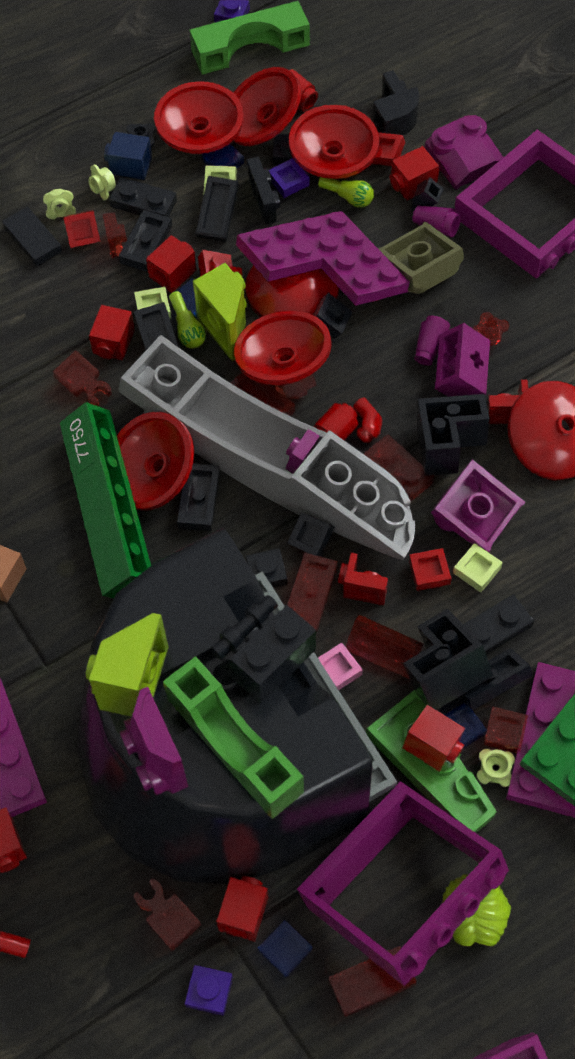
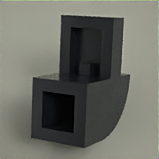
M394 70L385 72L382 75L383 98L373 101L372 122L379 133L404 136L417 123L419 91L417 87L407 90L405 82L399 80Z

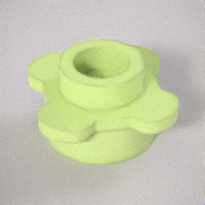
M92 165L90 167L92 175L88 180L89 186L94 193H99L103 200H107L110 197L108 192L116 187L115 178L108 168L103 167L99 169L97 165Z
M55 189L44 195L43 202L47 204V218L54 220L57 217L76 213L75 207L72 206L74 198L72 192Z
M483 749L478 756L481 761V769L477 772L478 781L481 784L493 782L499 783L502 787H508L512 776L511 768L515 763L514 755L508 751ZM494 765L499 766V770L495 771L492 767Z

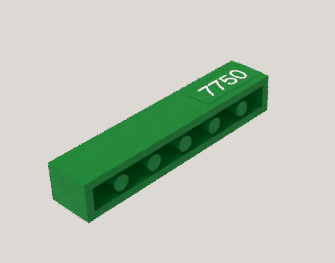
M85 402L61 421L60 427L91 548V555L96 568L102 596L115 598L121 589L149 568L151 563L110 410Z

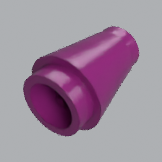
M418 205L413 213V223L421 226L422 223L427 222L446 237H454L460 226L461 216L453 208Z
M431 315L421 322L416 354L414 356L416 362L425 366L432 365L438 355L440 334L450 329L448 321Z

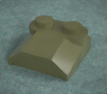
M427 222L422 223L421 226L387 245L378 248L410 281L408 291L415 294L423 293L456 274L459 270V265L464 259L463 248Z

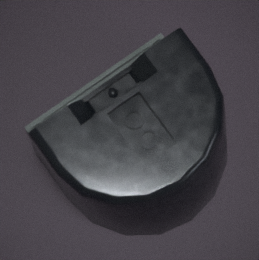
M220 528L156 561L121 589L113 599L99 626L89 653V658L92 654L97 655L101 641L152 613L161 615L169 648L153 699L182 759L188 787L174 794L165 791L155 795L153 788L147 791L144 790L135 769L142 765L136 752L128 754L119 733L126 729L124 721L132 717L100 710L95 695L91 692L92 687L89 679L86 678V671L79 719L77 751L96 819L130 858L180 882L229 884L230 877L239 880L241 876L255 878L285 868L357 827L368 815L369 802L397 785L396 779L314 652L261 704L232 679L230 658L234 653L231 651L222 660H219L211 652V647L220 640L219 634L228 626L233 628L245 616L244 611L253 602L258 604L266 595H270L278 604V607L269 615L270 618H273L285 607L263 571L254 575L224 528ZM256 627L243 640L247 643L260 630ZM195 656L222 685L227 697L250 728L266 743L277 746L304 777V793L273 819L167 699L163 681Z

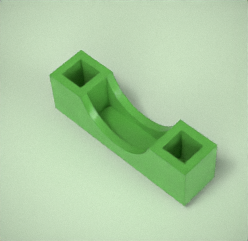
M299 1L190 29L191 49L203 75L229 68L232 55L239 48L248 44H269L278 48L283 53L309 46L310 24Z
M196 656L163 681L168 701L271 819L276 817L304 793V777L277 746L269 745L250 728L227 697L222 685Z

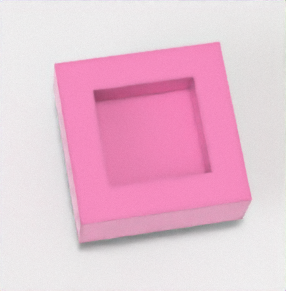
M343 643L338 644L318 657L338 690L362 675L363 669Z

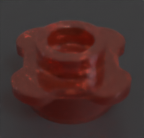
M485 312L480 315L478 325L473 326L472 329L489 339L490 345H497L501 342L503 332L509 330V323L504 319L499 320L489 312Z

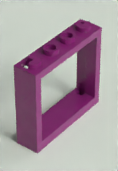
M539 130L533 132L456 197L454 208L455 212L460 214V222L536 279L548 268L553 269L558 263L559 258L565 253L570 254L575 250V218L539 249L483 208V206L537 160H540L575 185V156Z
M400 781L297 888V891L311 912L405 986L412 977L419 975L424 970L430 957L451 940L454 931L466 918L475 914L480 906V902L488 893L502 884L509 869L499 848ZM414 817L479 864L396 955L393 956L333 909L330 904L409 820Z

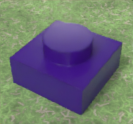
M220 0L214 13V22L248 14L250 10L249 0Z
M293 158L269 170L272 184L283 198L310 185L309 176Z
M194 965L185 1006L224 1016L233 974Z

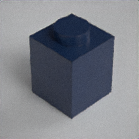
M114 132L111 144L107 143L104 151V160L108 162L109 170L112 174L145 180L152 160L150 138Z

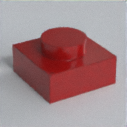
M378 132V153L371 164L392 166V160L400 157L405 145L404 137L398 134Z
M94 210L63 216L70 248L101 242Z
M443 548L409 554V564L417 591L451 585L452 578Z

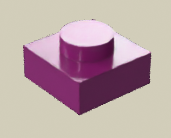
M308 429L302 439L295 437L285 453L290 456L285 469L294 474L315 448L320 436Z

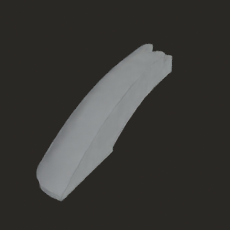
M162 335L152 343L121 377L118 389L121 394L144 409V414L164 412L179 419L191 434L194 453L210 464L220 466V470L298 515L301 512L334 526L333 532L394 558L404 560L410 550L415 534V521L412 518L410 510L411 501L407 493L389 472L329 430L326 433L268 406L209 370ZM310 429L320 437L315 448L293 474L285 469L290 457L285 453L295 437L302 439L306 431Z

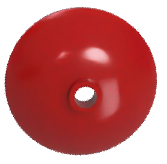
M282 67L263 69L247 78L233 92L242 104L244 115L242 129L233 142L243 146L262 144L279 135L289 125L298 110L301 99L300 83L290 70Z
M190 82L173 88L160 99L155 109L154 121L158 135L167 145L182 152L202 154L219 150L231 143L242 129L244 115L240 100L226 87L211 82Z
M324 105L305 112L294 122L289 133V149L295 162L305 171L322 178H347L362 172L374 161L379 148V134L369 117L354 108L343 105Z
M253 265L248 272L245 283L248 303L259 317L280 311H301L313 315L322 297L330 293L337 299L339 287L322 269L267 281Z
M301 311L275 312L253 321L240 333L235 343L234 356L240 371L256 382L269 385L291 384L312 375L326 362L332 347L331 336L324 322L314 315Z
M546 381L530 387L517 398L509 414L508 436L511 447L519 461L528 470L540 477L551 480H565L575 477V386L565 382ZM562 420L568 423V430L563 428Z
M149 412L131 420L117 434V439L136 510H153L171 501L186 484L194 460L193 440L189 430L179 419L164 412Z

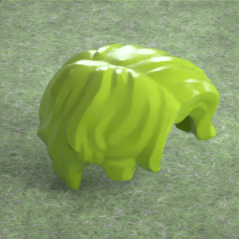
M463 874L461 877L450 881L449 887H446L443 894V902L469 874ZM500 886L492 889L480 902V906L475 914L466 918L454 931L453 939L455 942L462 946H471L474 942L487 946H494L498 943L504 934V929L507 928L511 912V906Z

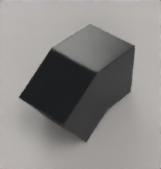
M431 177L419 183L412 198L411 211H414L418 205L433 207L439 202L444 188Z

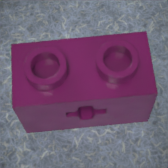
M465 323L440 334L435 389L447 397L476 394L486 395L490 340Z

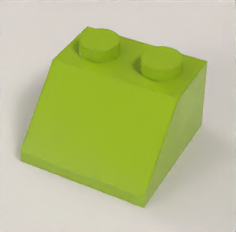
M224 263L195 279L193 286L197 319L231 361H234L235 343L240 333L245 329L246 324L245 308L247 303L244 298L246 284L237 271L233 272Z
M152 613L101 641L97 655L92 654L86 668V678L90 681L91 692L95 695L100 710L132 717L140 689L148 686L152 697H154L169 648L160 614Z

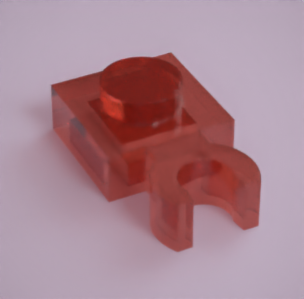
M74 351L53 371V376L76 397L84 391L90 404L100 406L99 399L94 396L98 391L104 392L108 397L112 395V390L108 383L96 381L99 377V370L78 351Z
M151 879L149 883L152 889L156 891L155 896L150 900H145L137 892L134 894V898L141 909L153 912L146 919L147 924L166 946L173 951L201 926V923L176 894L166 901L161 884L157 880Z

